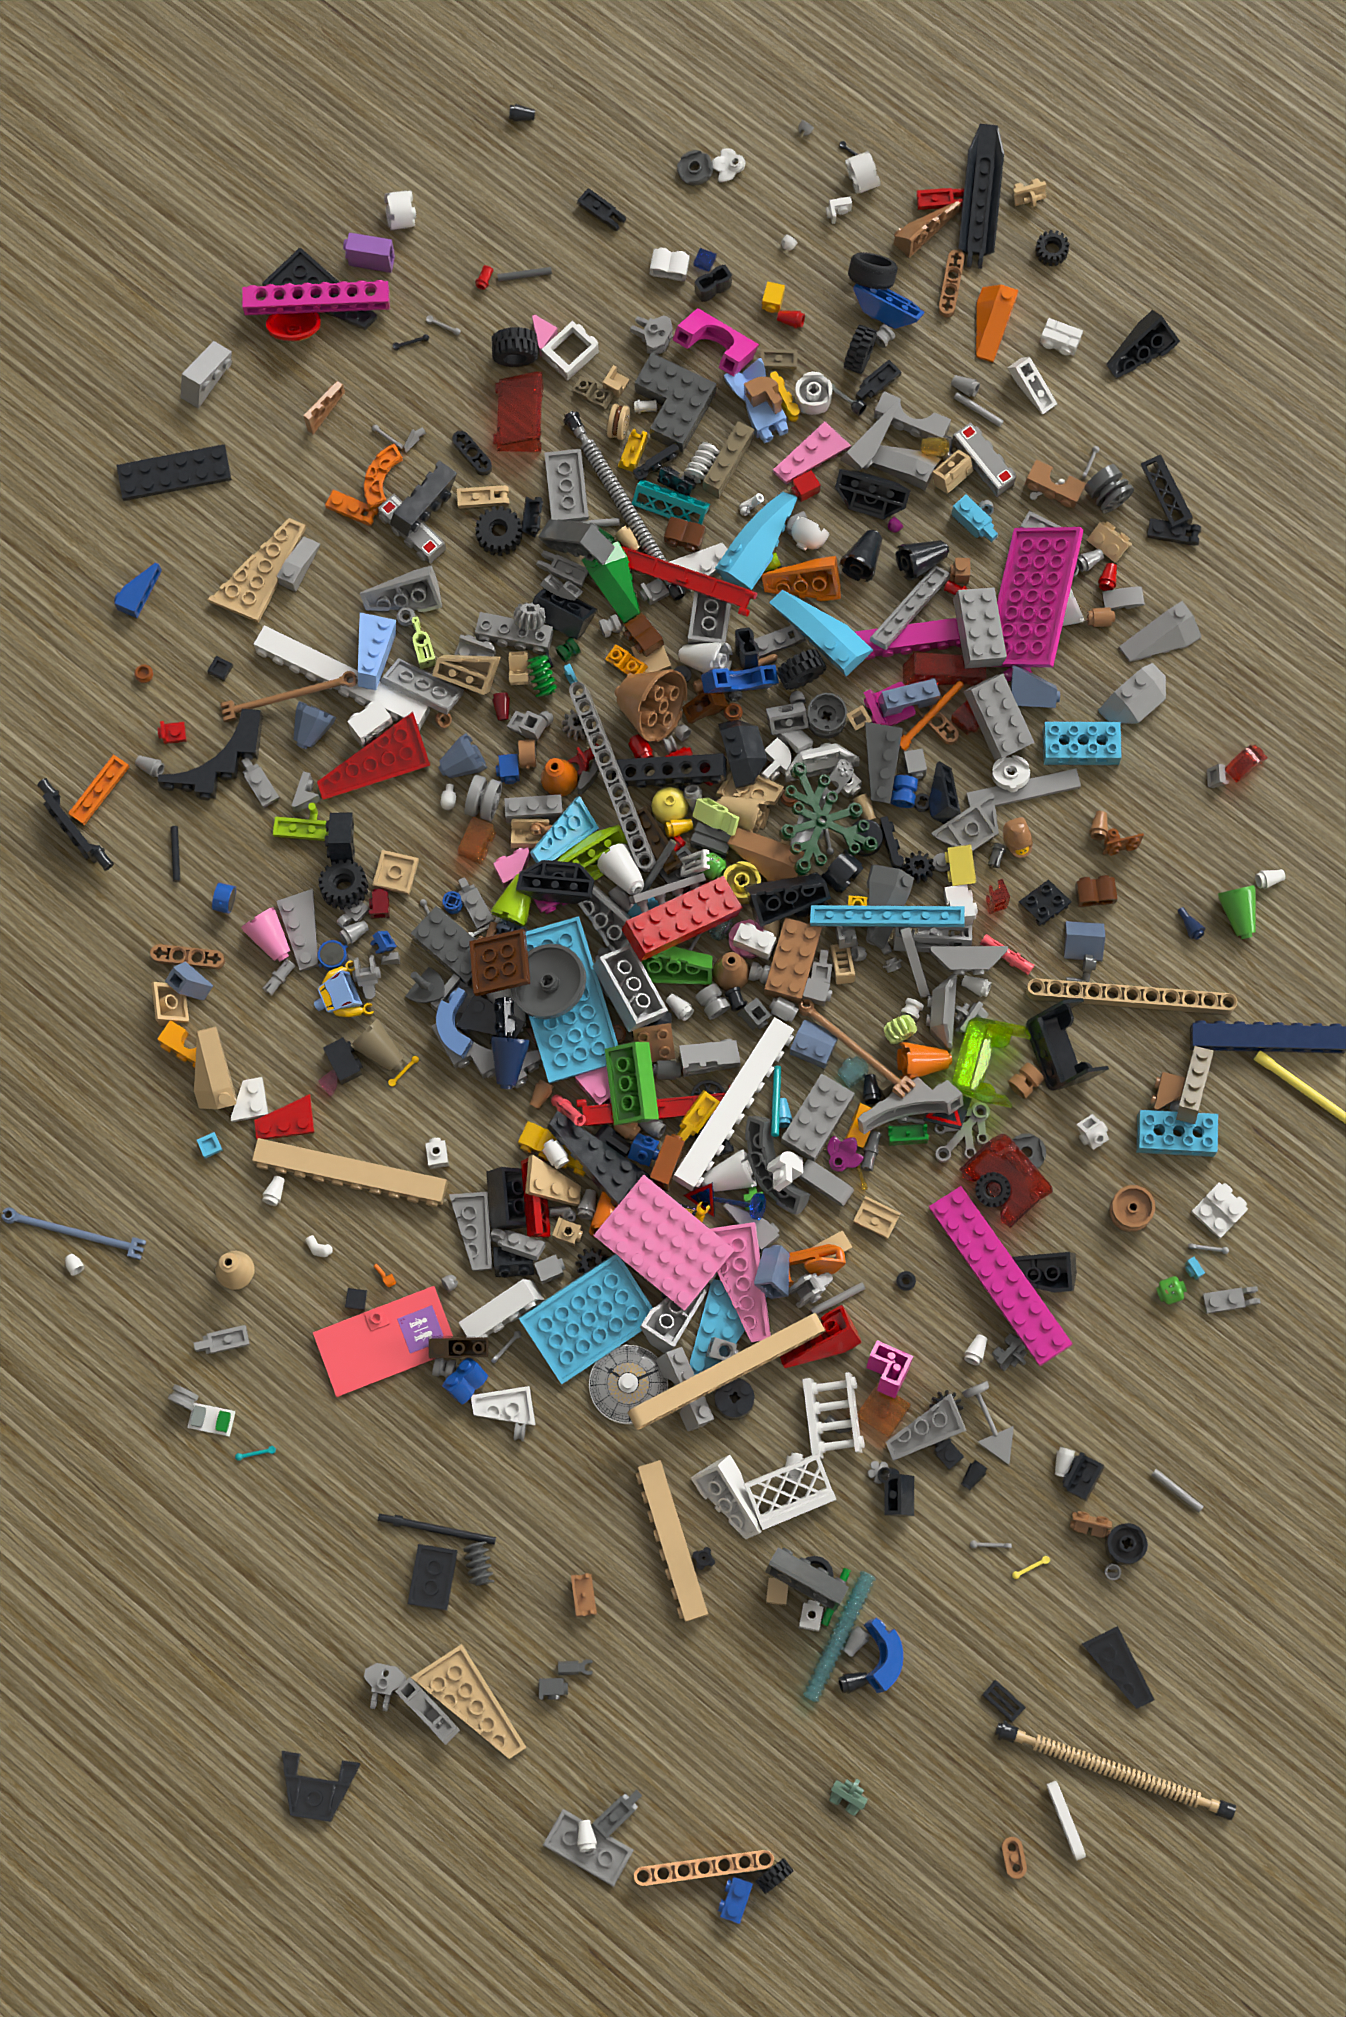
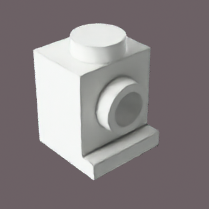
M854 773L850 778L852 782L847 783L841 790L847 798L851 794L853 796L861 790L862 781ZM832 781V783L836 787H838V783L836 781Z
M432 1138L429 1140L430 1143H425L430 1169L449 1166L445 1140L441 1141V1138ZM440 1149V1152L438 1154H434L433 1150Z
M808 1600V1604L803 1603L799 1628L819 1632L823 1607L820 1606L819 1602ZM814 1611L816 1614L815 1618H809L808 1612Z

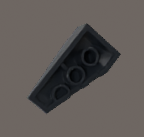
M1151 310L1138 322L1107 362L1106 366L1117 379L1135 370L1141 364H1147L1158 356L1166 355L1181 341L1163 316Z
M1060 1252L1012 1257L1033 1288L1053 1293L1074 1291L1077 1275L1075 1253Z

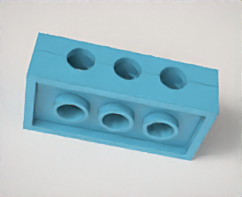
M1121 722L1044 723V765H1119L1122 758ZM1078 742H1084L1086 745H1081Z
M1139 1111L1137 1115L1136 1153L1214 1157L1218 1152V1114L1198 1113L1196 1123L1192 1124L1176 1120L1178 1112ZM1154 1129L1160 1130L1162 1135H1156ZM1173 1130L1179 1131L1181 1136L1174 1135ZM1193 1131L1199 1132L1201 1137H1195Z

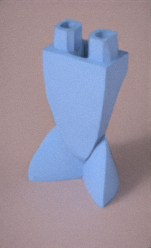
M759 358L744 372L737 373L734 377L728 373L724 374V380L734 393L745 401L755 436L757 438L760 437L764 443H767L773 439L772 431L777 430L779 436L788 433V426L786 423L787 417L783 410L775 414L767 401L753 407L745 395L744 383L757 377H766L764 363Z

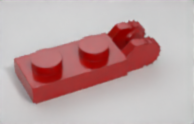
M964 188L917 190L918 210L940 209L956 201H959L961 203L960 207H963V199H954L953 197H964Z

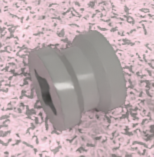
M883 324L880 326V330L877 331L875 342L885 348L888 345V341H892L895 338V334L890 327Z

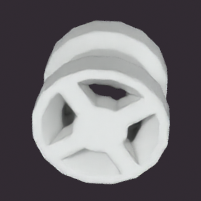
M907 998L905 1001L906 1006L902 1008L900 1013L902 1015H910L911 1018L917 1021L919 1012L923 1010L924 1005L917 1000Z

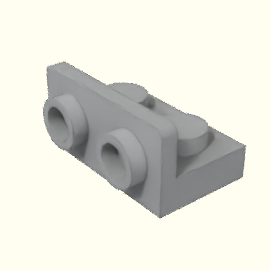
M460 635V642L454 654L495 657L496 650L493 644L488 641L481 642L471 635Z

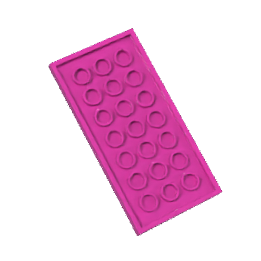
M1081 527L1014 528L997 601L1007 658L1002 666L991 667H1012V665L1018 667L1053 668L1084 531Z

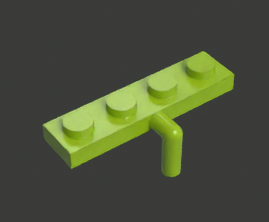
M309 803V819L275 817L273 836L325 841V836L328 835V832H326V821L317 820L318 810L315 803Z

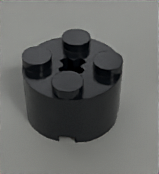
M845 849L827 868L828 870L821 877L836 892L843 893L851 883L849 879H855L862 872V863Z
M737 1378L716 1390L715 1406L724 1418L740 1420L746 1417L753 1409L754 1391L748 1382ZM737 1395V1398L740 1400L732 1403V1399H729V1397Z
M1131 1523L1116 1526L1109 1532L1105 1540L1107 1556L1116 1564L1123 1566L1138 1562L1143 1558L1148 1548V1541L1143 1530ZM1126 1540H1128V1544L1131 1546L1127 1549L1122 1544Z

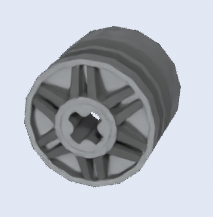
M1115 464L1108 465L1097 472L1084 487L1092 499L1098 498L1096 505L1101 506L1100 510L1104 514L1121 506L1134 492L1133 486L1128 485L1129 481L1127 479L1120 480L1122 473Z
M822 693L814 697L808 706L807 712L809 730L815 736L824 739H830L840 734L845 726L847 715L844 701L833 693ZM823 716L830 717V721L823 720Z

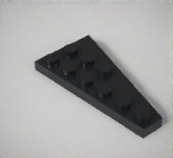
M300 247L262 283V286L268 284L275 286L285 284L302 285L303 283L320 284L322 282L331 284L339 283V281ZM315 295L312 298H318L320 295ZM296 296L295 299H300L302 296ZM372 310L323 312L363 330H366L378 318L377 314Z
M559 1111L554 1114L549 1122L547 1129L561 1145H565L569 1149L571 1157L581 1163L583 1171L601 1192H605L611 1198L610 1202L614 1207L620 1204L643 1175L650 1179L648 1173L582 1127L576 1126Z

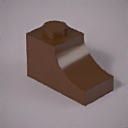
M702 692L682 706L688 723L693 724L702 718L718 714L729 705L723 692Z

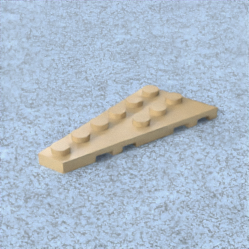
M462 1644L411 1677L509 1759L527 1748Z

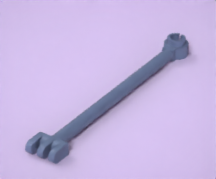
M13 1208L4 1209L2 1211L4 1214L1 1215L3 1221L7 1224L20 1222L128 1250V1257L141 1260L142 1256L135 1254V1251L143 1252L144 1248L138 1247L137 1244H146L145 1240L132 1237V1241L129 1243L20 1215ZM8 1212H12V1216L10 1218H6L5 1214H7Z

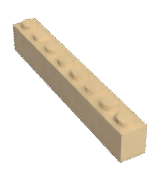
M661 1460L638 1467L639 1472L635 1473L638 1484H643L645 1490L641 1492L644 1503H649L650 1511H647L650 1523L654 1522L656 1530H653L656 1542L660 1541L662 1549L659 1552L662 1561L666 1560L668 1568L665 1569L668 1581L672 1580L674 1584L671 1591L674 1600L678 1599L680 1607L677 1608L680 1619L684 1618L686 1623L708 1616Z

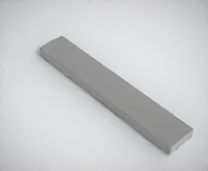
M935 565L870 637V642L886 650L950 578V573Z
M1071 769L1031 778L1024 787L1016 792H1009L999 786L968 792L966 797L970 808L993 793L995 807L1078 789L1081 788L1077 769Z

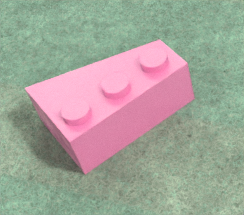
M607 1067L575 1076L576 1083L595 1105L609 1104L611 1102Z

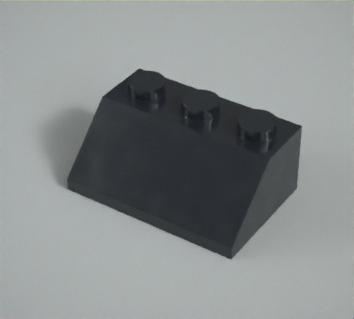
M545 588L535 595L533 600L534 605L539 604L540 607L544 608L545 624L552 626L553 630H558L566 634L567 637L576 640L584 634L597 612V608L579 599H565Z
M499 1167L486 1171L491 1229L511 1230L527 1228L522 1170L520 1168Z

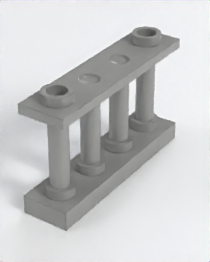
M701 873L630 896V903H637L640 906L641 912L644 913L649 910L647 905L649 898L654 897L659 905L666 903L665 893L672 891L676 897L681 896L684 891L683 887L690 886V889L700 887V882L706 880L705 875Z

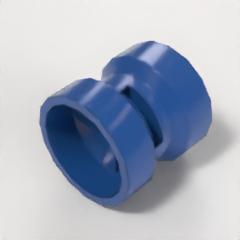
M450 891L443 896L442 901L447 913L454 915L462 910L463 904L459 893Z

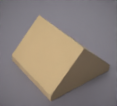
M152 982L155 1018L158 1024L166 1026L170 1020L176 1024L189 1022L186 995L179 994L167 983Z

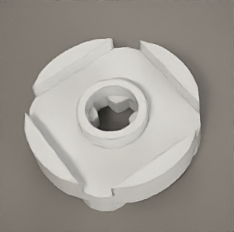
M1015 755L998 759L993 765L992 779L1000 788L1009 792H1016L1024 787L1030 779L1029 764L1022 757ZM1007 771H1015V774L1009 775Z

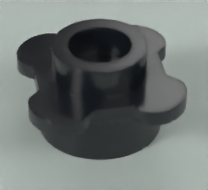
M705 1547L699 1552H693L692 1556L696 1559L697 1569L703 1570L704 1567L715 1564V1559L712 1558L709 1547Z

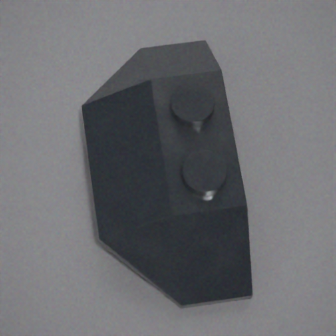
M845 469L839 470L835 489L848 509L883 520L905 509L911 492L910 489L897 482L861 471Z
M741 720L719 723L718 726L735 788L738 789L755 784L758 775L767 761L758 726Z
M541 860L528 869L519 872L516 891L538 901L578 904L591 899L594 879L580 863Z

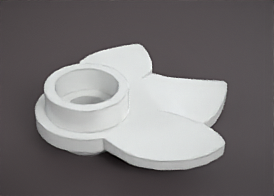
M730 148L722 149L721 156L712 160L713 169L720 172L719 182L730 181L736 173L741 172L745 167L744 158L741 155H736L735 151Z

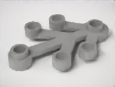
M977 1102L971 1109H968L966 1117L970 1118L963 1123L961 1130L943 1126L944 1130L940 1132L937 1130V1126L942 1125H935L934 1131L938 1135H942L945 1132L958 1131L946 1146H941L936 1150L935 1158L941 1163L949 1161L951 1151L964 1136L966 1145L964 1156L968 1160L974 1159L976 1150L973 1145L972 1127L976 1122L979 1132L976 1141L979 1145L987 1144L989 1138L986 1134L985 1120L989 1117L990 1109L985 1103ZM978 1109H981L983 1111V1115H978L976 1111ZM984 1136L986 1138V1141L981 1142L979 1140V1137ZM967 1151H973L974 1155L968 1156ZM941 1152H944L946 1154V1158H941L939 1154Z

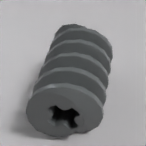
M487 1542L475 1543L463 1548L464 1552L469 1553L465 1556V1560L471 1561L466 1564L467 1568L472 1569L468 1572V1576H473L469 1583L475 1584V1586L495 1582L488 1579L489 1576L493 1575V1572L487 1571L492 1564L485 1563V1561L490 1559V1556L484 1555L485 1552L489 1551V1548H483L482 1545Z

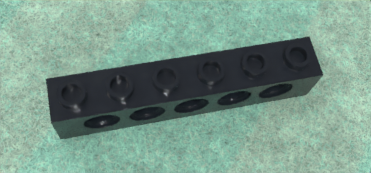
M723 753L616 760L627 788L628 786L645 788L647 785L664 787L665 784L682 786L684 783L701 785L703 782L719 784L721 781H727V759ZM710 767L707 773H702L704 768ZM687 768H692L690 773L684 774ZM673 769L670 775H665L667 770ZM655 770L652 776H647L649 771ZM636 771L633 777H628L630 772ZM612 773V780H614L616 773Z

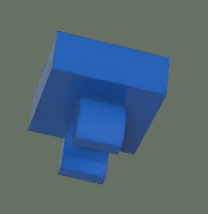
M377 931L372 935L374 940L370 943L371 946L377 944L379 946L376 954L392 951L397 947L388 931Z

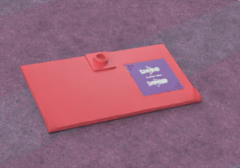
M435 1286L313 1332L336 1397L436 1359L429 1358L428 1336H453Z

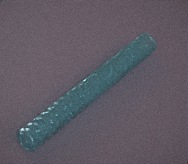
M860 1571V1577H857L858 1582L854 1584L855 1588H852V1594L848 1596L850 1599L846 1600L847 1605H844V1611L840 1613L842 1616L838 1617L839 1622L835 1624L836 1628L832 1630L834 1633L830 1634L831 1639L827 1641L828 1645L824 1647L826 1650L825 1652L822 1651L821 1654L823 1656L819 1658L820 1662L816 1664L818 1667L813 1670L815 1673L811 1675L812 1679L808 1681L809 1686L805 1687L807 1690L803 1692L804 1697L814 1702H819L818 1697L822 1695L821 1691L825 1689L824 1684L827 1685L828 1683L826 1681L827 1678L830 1679L829 1674L833 1672L832 1667L836 1666L834 1663L838 1661L837 1657L841 1655L840 1650L844 1649L843 1644H846L845 1640L849 1638L848 1633L852 1632L851 1627H854L855 1624L853 1623L857 1621L856 1616L860 1615L859 1610H862V1604H865L864 1600L868 1598L867 1593H870V1587H873L872 1583L876 1581V1578L867 1572Z

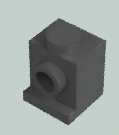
M755 998L737 1013L739 1017L741 1016L752 1031L756 1027L759 1030L768 1024L766 1020L771 1016L758 998Z
M564 1678L539 1679V1700H544V1696H548V1700H558L560 1696L568 1695V1683H564Z

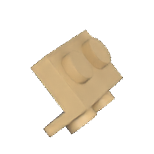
M1108 521L1106 523L1099 522L1087 541L1097 549H1100L1113 562L1117 563L1126 549L1131 547L1130 538L1123 533H1117L1114 530L1115 526Z
M512 819L511 848L528 847L533 849L544 835L533 836L530 832L531 824L537 822L545 826L550 825L549 819Z

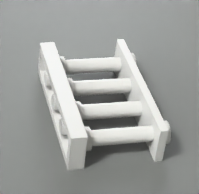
M849 1372L845 1373L846 1380L817 1384L811 1378L803 1379L812 1455L818 1453L820 1459H824L823 1453H826V1451L855 1447V1452L859 1454L862 1453V1448L865 1447L864 1438L860 1436L854 1391L857 1388L856 1378ZM847 1388L848 1400L821 1404L816 1402V1394L818 1392ZM850 1407L851 1419L828 1423L819 1422L818 1414H821L822 1411ZM852 1427L854 1439L829 1443L821 1441L823 1431Z

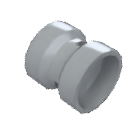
M616 614L610 616L608 620L602 619L598 621L604 638L611 636V632H622V627Z
M753 961L748 980L755 981L760 979V982L766 985L771 966L765 965L762 968L759 963Z
M436 1358L432 1375L437 1377L442 1375L447 1379L449 1375L455 1372L456 1360L450 1359L447 1361L443 1358Z

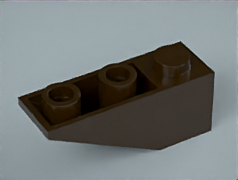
M428 1336L429 1358L488 1357V1337Z

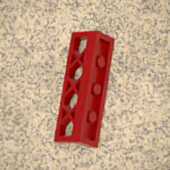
M528 1157L521 1161L527 1236L548 1238L551 1236L548 1199L525 1194Z

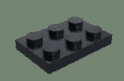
M418 1544L408 1598L409 1605L448 1611L458 1550Z

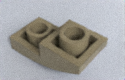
M583 376L579 377L571 390L580 398L603 410H606L614 397L612 391L597 386L595 381Z

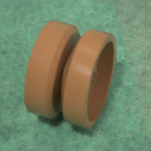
M1137 1185L1126 1186L1120 1189L1112 1199L1109 1207L1110 1218L1113 1224L1120 1230L1137 1232L1143 1229L1153 1218L1155 1201L1151 1193L1145 1188Z

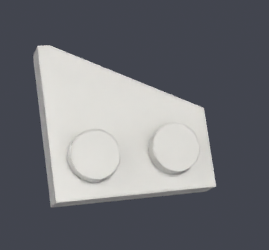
M262 1077L243 1080L237 1097V1104L234 1106L231 1115L232 1122L259 1118L268 1114Z

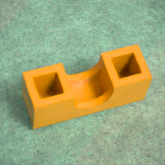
M170 1020L157 1039L161 1044L160 1047L168 1053L170 1051L175 1052L178 1059L183 1062L190 1061L193 1063L192 1067L195 1068L196 1047L193 1049L184 1047L185 1039L189 1035L188 1032Z

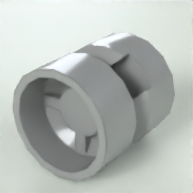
M717 984L707 986L695 996L700 1006H705L704 1012L709 1020L719 1017L730 1008L726 998L721 997L722 992Z

